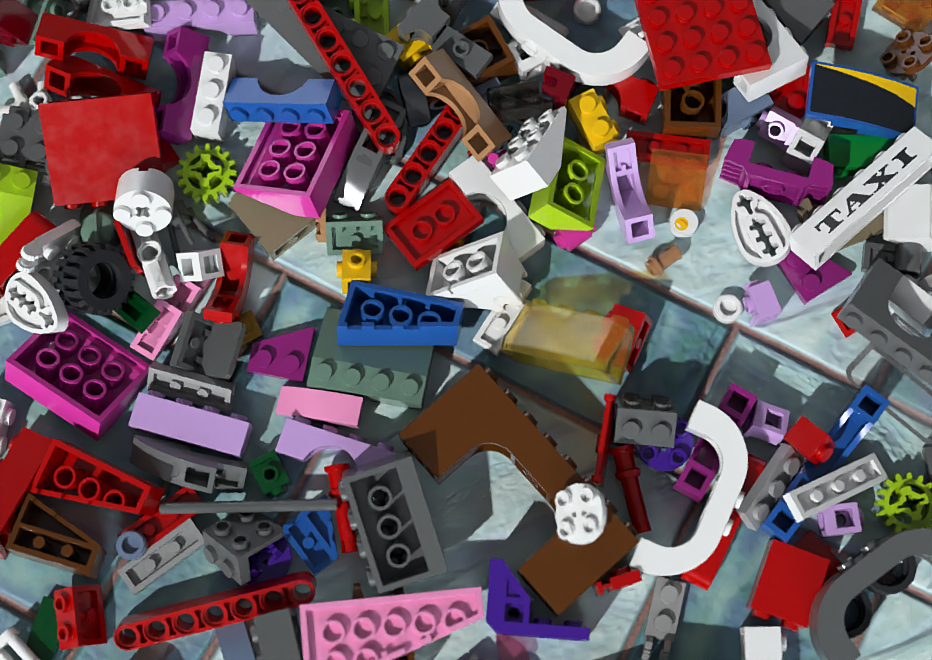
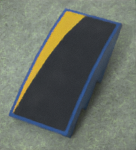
M812 61L804 118L831 121L830 126L856 129V134L896 139L900 134L907 133L915 126L919 87L870 71Z

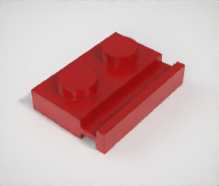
M626 566L610 573L611 578L605 581L606 585L602 586L600 581L592 586L597 597L605 593L604 589H607L609 593L642 581L638 569L631 571L630 567Z

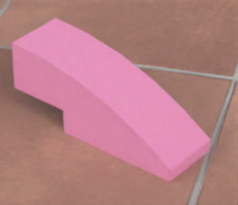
M281 386L275 414L291 418L299 416L316 423L359 429L365 401L363 397L342 393Z

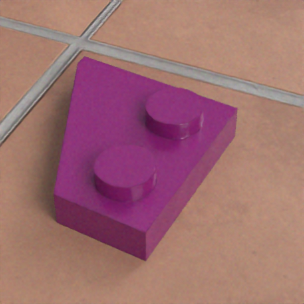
M791 250L784 260L776 264L804 305L852 275L849 270L830 259L815 271Z
M310 327L253 343L247 372L304 383L315 329Z

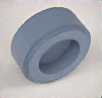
M135 530L123 532L116 542L118 554L122 558L131 561L143 557L148 548L146 537Z

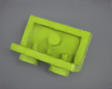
M349 0L350 10L354 9V18H350L351 20L384 36L390 32L389 0Z

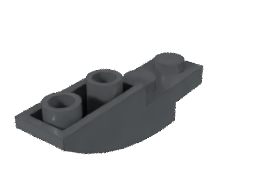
M382 98L381 102L397 128L400 129L407 115L406 109ZM376 110L372 119L369 120L378 119L381 113ZM365 128L354 148L333 198L334 202L359 213L377 178L386 154L377 149ZM384 133L380 137V141L387 145L392 144L395 136L391 133Z
M135 434L130 463L163 480L190 489L212 494L213 488L242 494L248 463L192 452L193 446Z

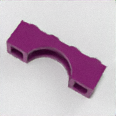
M179 26L167 32L163 58L171 65L177 78L176 95L170 104L155 108L160 140L174 145L189 142L193 137L190 128L205 51L210 52L208 48L210 37L184 26Z
M731 383L716 408L730 417L738 429H740L758 397ZM701 437L698 439L691 456L686 461L672 486L673 489L696 502L703 498L720 465L716 450L707 440Z

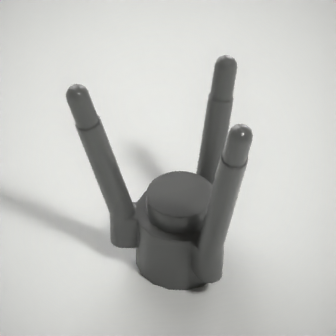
M183 200L174 201L172 218L167 225L176 263V253H180L174 227L182 229L189 244L193 245L195 242L187 227L191 222L190 219H192L211 242L216 241V238L196 216L192 207L187 208Z

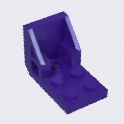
M490 558L486 623L497 635L589 641L590 628H583L582 621L565 620L563 626L553 625V619L535 618L533 624L529 623L530 597L503 559ZM516 609L519 612V617L508 616V611Z

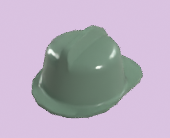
M115 200L109 201V205L92 207L91 203L84 204L79 217L81 243L111 244V246L122 249L123 246L114 225V221H116L113 216Z

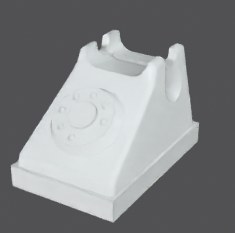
M502 231L440 254L433 259L425 295L464 303V308L489 309L501 312L506 310L505 304H511L515 307L523 303L520 295L521 279L527 277V272L510 246V238Z

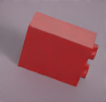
M776 539L769 540L745 608L753 610L752 616L769 621L771 617L781 621L780 626L790 631L797 632L798 628L807 629L811 606L817 592L822 587L830 560Z

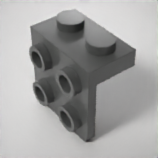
M186 311L169 365L213 378L229 379L236 368L237 357L245 338L246 325L241 322L218 324L213 322V320L203 319V315L197 312Z
M624 392L622 396H616L617 414L614 442L674 448L677 411L674 402L670 401L669 397L652 395L651 399L640 398V394Z
M262 512L233 513L202 530L205 545L203 553L209 563H214L228 578L234 579L242 586L251 580L248 557L284 536L283 528Z

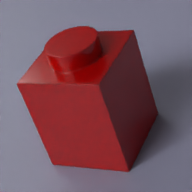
M803 415L783 437L789 445H792L796 452L815 467L821 462L827 461L833 453V448L836 446L827 433Z

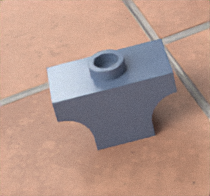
M737 87L723 93L721 100L723 118L721 119L720 137L724 138L740 128L747 130L754 126L764 110L768 113L770 112L774 104L770 96L766 94L748 103Z

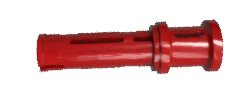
M630 444L610 449L609 453L614 457L617 469L615 477L618 481H621L631 524L640 534L652 531L640 488L638 477L641 470L636 466L633 453L635 446Z
M340 463L324 467V472L328 473L330 484L328 496L330 499H337L338 506L335 511L342 554L359 551L356 542L357 529L352 530L347 515V508L351 506L349 500L343 502L338 487V480L342 479V471L348 470L350 463Z

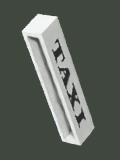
M915 126L907 133L900 134L888 150L881 151L875 157L871 165L866 169L859 170L847 186L836 190L831 200L824 206H818L807 221L793 228L789 236L791 251L816 271L932 168V139Z

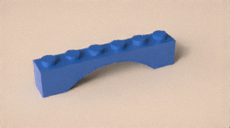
M867 384L859 389L827 432L836 445L833 448L831 457L827 461L821 462L817 467L806 460L785 488L782 496L779 497L770 510L766 519L760 524L759 529L772 539L784 543L788 542L803 520L798 523L796 522L783 496L838 470L857 444L873 427L890 404V401Z

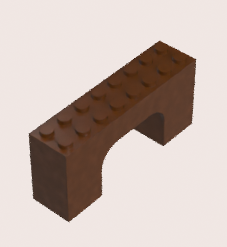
M479 364L398 433L402 444L408 450L410 449L411 454L439 485L475 454L492 451L504 455L515 465L554 510L555 516V497L558 492L564 491L567 487L576 483L590 484L598 489L587 476L582 478L575 469L578 466L567 454L562 456L556 450L558 444L547 432L542 434L537 429L536 425L538 422L527 410L522 412L516 404L518 400L507 388L503 391L498 386V378L488 367L483 369ZM607 498L604 500L607 509L606 523L603 532L595 541L585 545L573 544L559 537L557 533L558 526H556L555 535L517 570V574L555 617L560 615L640 542L636 538L638 535L636 529L628 521L622 523L616 516L618 510Z

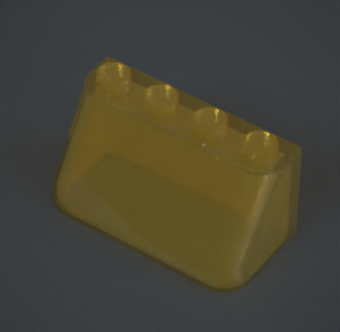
M532 299V302L524 304L502 340L500 350L514 362L621 385L636 329L628 323V318L620 315H612V318L602 317L601 313L594 310L586 309L582 313L575 311V308L565 304L553 307L548 306L549 303L543 300Z

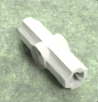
M130 230L137 249V257L142 264L152 297L162 300L173 297L177 287L158 232H153L152 235L144 237L138 235L136 231Z

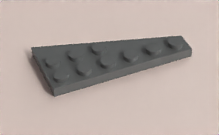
M245 0L324 79H334L291 10L287 0ZM323 6L376 94L381 98L405 46ZM312 14L307 17L306 21L310 24H315L320 21L321 17L317 14ZM325 38L321 45L325 48H330L335 45L336 41L333 38ZM342 61L335 68L340 72H345L350 69L351 65L346 61ZM356 85L351 88L350 93L354 96H361L365 93L366 89L361 85ZM338 86L342 97L348 102L340 87ZM375 109L368 110L365 117L371 119Z

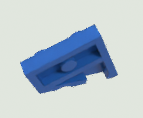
M324 494V495H323L322 497H320L319 499H329V498L326 496V494ZM302 511L282 526L285 537L314 576L339 559L331 511Z

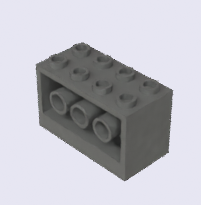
M410 449L342 471V479L338 480V487L343 502L349 500L351 506L347 508V515L352 530L358 529L360 536H356V542L361 558L367 557L369 563L365 565L371 587L376 586L378 593L381 594L448 572ZM381 489L387 493L384 494V498L379 499L373 496L375 490ZM386 518L396 520L392 526L383 525ZM395 547L404 548L400 554L392 553Z

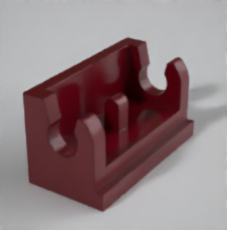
M546 66L544 84L541 86L542 93L547 97L554 98L555 103L547 105L544 102H540V108L545 112L549 109L554 111L563 106L567 109L568 100L573 98L576 77Z

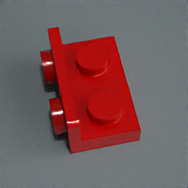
M101 584L71 586L54 591V608L56 610L58 627L57 638L60 650L106 644L107 635Z

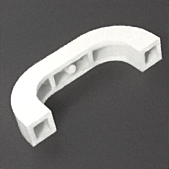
M498 0V11L502 24L509 35L521 44L522 49L531 56H538L544 61L546 66L575 76L576 82L591 86H604L620 82L633 75L649 57L646 41L630 30L627 31L614 48L602 53H591L582 50L533 16L527 10L523 0Z
M701 400L696 403L685 431L707 440L714 447L719 457V473L696 529L687 542L678 547H663L642 537L639 538L640 542L636 545L628 566L635 570L638 569L645 574L654 576L677 575L702 564L713 553L721 536L727 537L733 524V520L729 518L733 507L738 509L745 495V492L741 491L748 467V455L744 438L730 417L718 408Z

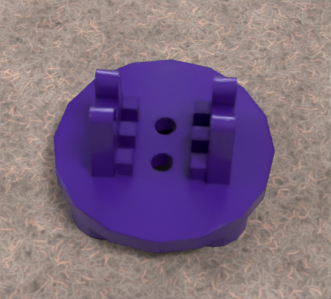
M677 416L674 448L666 447V450H662L660 446L635 444L641 461L648 467L658 471H672L681 467L691 456L694 446L693 434L685 431L688 423Z
M284 537L261 549L260 556L254 553L248 557L251 580L247 582L248 584L286 575L293 561L291 548ZM266 559L269 560L267 565L264 564Z

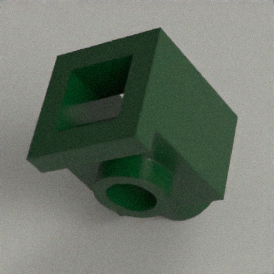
M274 449L248 462L266 497L270 495L273 498L279 497L288 491L287 487L293 484L278 453ZM269 470H274L276 473L272 480L266 479V472Z

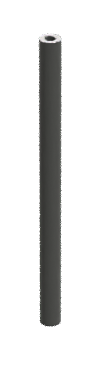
M337 499L161 502L160 514L335 511L338 504Z

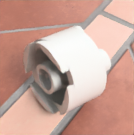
M139 168L126 171L118 181L114 202V218L126 228L136 231L138 235L144 237L163 229L170 223L175 197L172 180L163 172L149 168L148 171H139Z

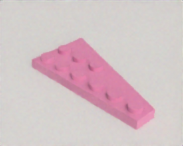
M481 587L299 605L304 660H394L484 619Z

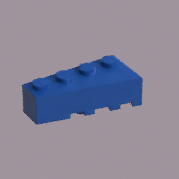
M352 280L337 324L338 346L457 345L463 324L464 303Z

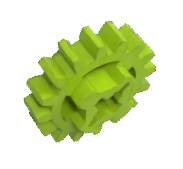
M206 143L205 150H201L196 145L194 154L186 151L185 154L188 159L186 161L179 160L178 163L183 169L176 171L177 176L182 178L178 181V185L180 188H185L183 190L185 196L189 197L192 195L195 203H198L203 198L205 205H209L212 198L217 203H220L219 196L222 194L228 198L230 195L227 189L233 188L235 185L232 179L239 177L237 171L233 170L237 165L234 160H230V153L226 151L222 154V149L219 145L212 150L209 143ZM214 159L220 161L225 168H222L221 165H215ZM190 181L199 183L201 189L195 188Z
M911 472L905 473L903 479L898 473L893 476V482L889 479L885 480L883 485L886 489L880 488L876 491L882 498L874 501V505L881 507V511L876 513V517L884 516L886 519L882 526L892 525V533L901 530L932 529V524L929 522V520L932 521V493L930 492L932 482L924 485L922 483V475L917 476L913 480ZM911 487L917 489L921 495L912 491ZM893 492L894 500L892 504L889 505V499ZM917 501L910 508L903 507L898 509V506L903 505L904 502ZM926 504V510L924 516L922 517L921 511L923 506ZM893 515L903 518L905 523L900 522Z

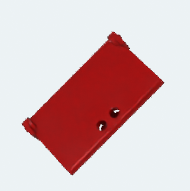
M604 394L606 405L601 434H598L595 453H598L595 475L591 476V481L596 483L598 487H604L616 412L615 400L617 397L613 394Z

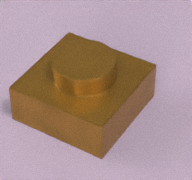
M252 310L241 314L239 320H233V322H241L246 325L245 338L241 348L264 337Z

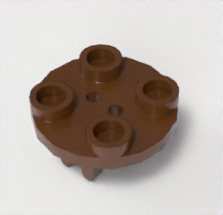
M909 30L898 33L895 40L880 57L886 72L894 77H900L902 80H906L908 77L911 82H914L917 78L916 73L926 68L932 62V35L926 32L911 33Z

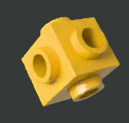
M358 248L342 250V261H337V278H342V294L348 293L352 280L371 284V278H377V261H371V250Z

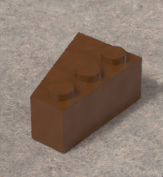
M27 492L5 547L15 556L97 580L107 554L100 544L70 524L51 508L44 505L29 492Z

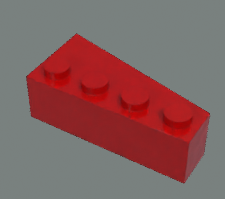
M25 427L22 428L19 435L15 434L9 443L8 453L4 459H0V558L6 560L10 552L5 547L27 491L52 442V439ZM29 492L35 497L36 493Z
M53 438L27 492L153 516L165 489L71 442Z

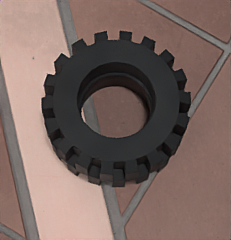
M82 242L81 244L71 245L72 250L66 249L62 253L64 258L58 259L56 265L59 268L58 271L54 270L53 277H57L54 288L60 290L58 294L65 301V306L72 308L73 311L102 316V314H113V310L118 311L122 308V302H128L130 298L127 295L128 292H133L134 286H131V280H135V274H131L130 270L133 268L129 262H126L127 256L125 253L120 252V248L111 246V244ZM97 264L101 275L100 283L96 290L91 292L88 285V276L91 269Z

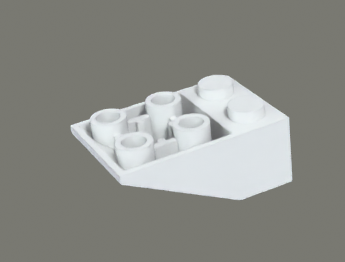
M565 106L554 111L549 109L536 119L533 117L527 119L520 126L521 132L508 143L509 149L496 160V167L490 174V177L510 201L548 187L561 168L567 112Z

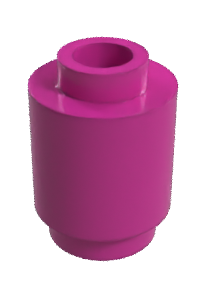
M594 224V229L591 231L554 230L556 234L553 235V239L561 250L565 248L570 252L590 239L592 233L596 231V227Z

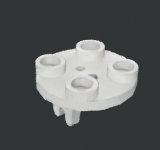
M576 483L567 487L564 491L558 492L555 497V518L559 537L573 544L581 545L595 541L603 532L607 514L604 498L598 489L590 484Z

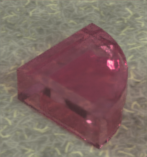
M495 635L499 660H530L526 649L518 640L506 635Z

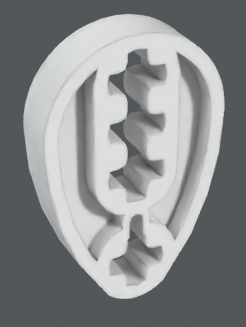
M750 190L737 192L732 201L731 224L742 256L756 266L768 267L778 264L786 258L791 250L789 239L791 229L780 211L764 197ZM746 198L748 202L751 201L750 206L753 214H749L747 209L741 206L742 199ZM755 222L763 225L765 235L770 236L769 241L772 248L778 247L775 250V256L771 257L769 253L765 254L767 252L766 246L763 241L759 242L761 239L758 231L753 230Z
M19 272L11 277L5 290V308L14 324L24 330L39 334L58 333L66 330L69 317L64 303L56 289L44 276L37 272L28 274Z

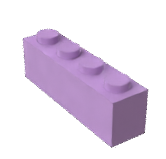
M149 390L148 394L138 393L128 424L134 430L244 460L254 428L247 422V417L236 413H231L230 417L220 415L221 410L204 405L203 410L192 407L193 402L182 398H176L175 402L166 400L165 394Z

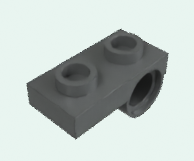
M865 242L862 251L861 272H866L880 258L903 275L909 274L914 279H918L921 276L922 246L916 243H899L895 246Z

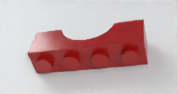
M43 12L36 33L34 55L63 61L69 55L76 52H96L109 58L116 66L118 74L146 80L152 57L154 38Z
M72 54L63 61L52 59L46 64L44 88L67 98L79 95L99 97L157 91L158 102L155 103V108L160 106L162 91Z
M630 76L620 82L602 86L609 90L617 100L619 116L645 125L659 91V87L653 81ZM575 81L574 90L586 84Z

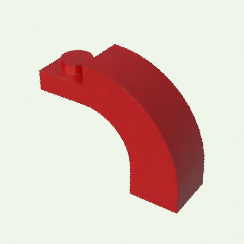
M227 230L222 238L220 251L224 276L218 277L213 293L204 307L203 319L213 320V322L218 324H232L234 319L239 320L245 304L252 272L255 244L253 234Z

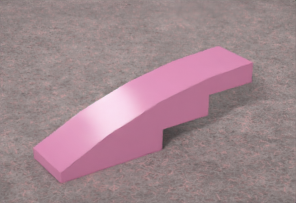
M176 274L174 282L177 291L174 292L173 297L165 300L157 299L154 307L161 313L142 334L140 332L137 333L130 347L152 361H156L182 326L186 311L194 309L212 279L181 282L180 275Z

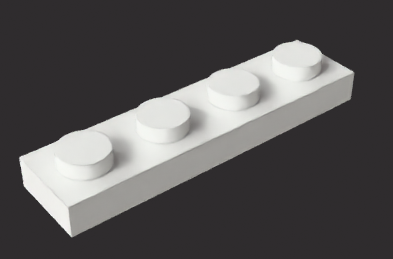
M872 453L785 494L783 498L798 523L887 480L888 476L875 453Z

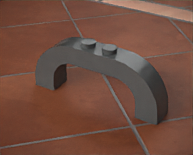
M931 529L898 531L883 537L877 542L875 539L871 540L860 548L862 554L854 560L852 557L847 558L837 566L839 571L830 577L817 592L809 615L810 637L814 650L820 660H856L861 656V653L848 637L844 626V615L849 602L909 556H918L932 566Z

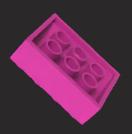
M339 109L334 124L265 123L233 187L234 190L292 215L320 219L359 135L351 111Z
M66 310L69 317L66 330L48 334L34 333L6 359L5 380L98 442L117 422L148 378L150 364Z

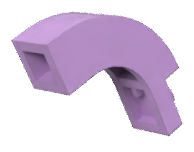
M633 138L606 143L607 162H605L608 184L616 215L627 243L630 244L655 238L653 214L642 190Z

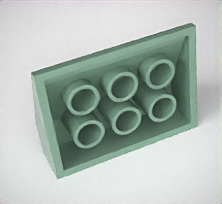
M327 308L312 357L307 381L309 389L363 397L365 401L423 411L435 346H338L337 324L342 310Z

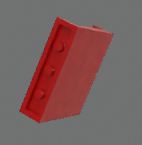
M157 91L59 100L38 104L54 206L64 205V209L69 210L81 208V203H91L92 207L109 205V201L115 200L119 178L126 171L133 168H139V171H148L149 168L165 174L155 103L158 102Z

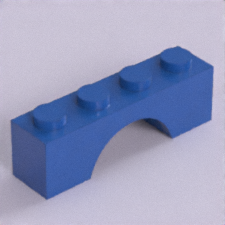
M232 78L222 103L231 121L334 124L343 98L335 79H308L300 88L291 93L272 95L263 91L258 78Z

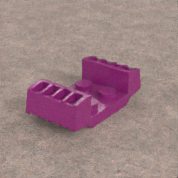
M734 139L724 158L720 179L737 185L740 191L750 190L765 199L795 207L799 206L805 198H809L811 204L824 205L833 186V164L814 157L806 177H803L800 173L793 170L780 171L773 169L771 165L766 163H750L755 141Z

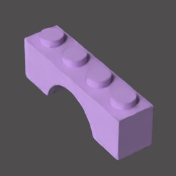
M245 0L150 2L151 27L144 28L147 36L154 38V41L166 40L167 32L179 26H184L191 30H217L227 33L231 37L259 35L258 13Z
M295 416L294 420L286 418L275 452L279 455L304 463L322 450L338 449L349 454L354 459L356 466L397 454L393 452L394 447L379 442L377 446L366 444V438L355 434H350L349 438L338 435V429L323 425L322 429L311 426L312 421L299 416Z

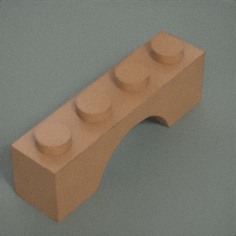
M443 48L424 56L408 73L426 96L441 99L456 112L463 126L461 141L478 162L487 158L491 153L497 152L512 138L509 131Z

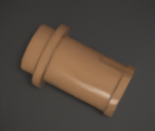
M672 243L654 257L649 256L647 258L648 261L645 262V267L652 276L657 274L661 276L663 270L682 259V254L678 247Z

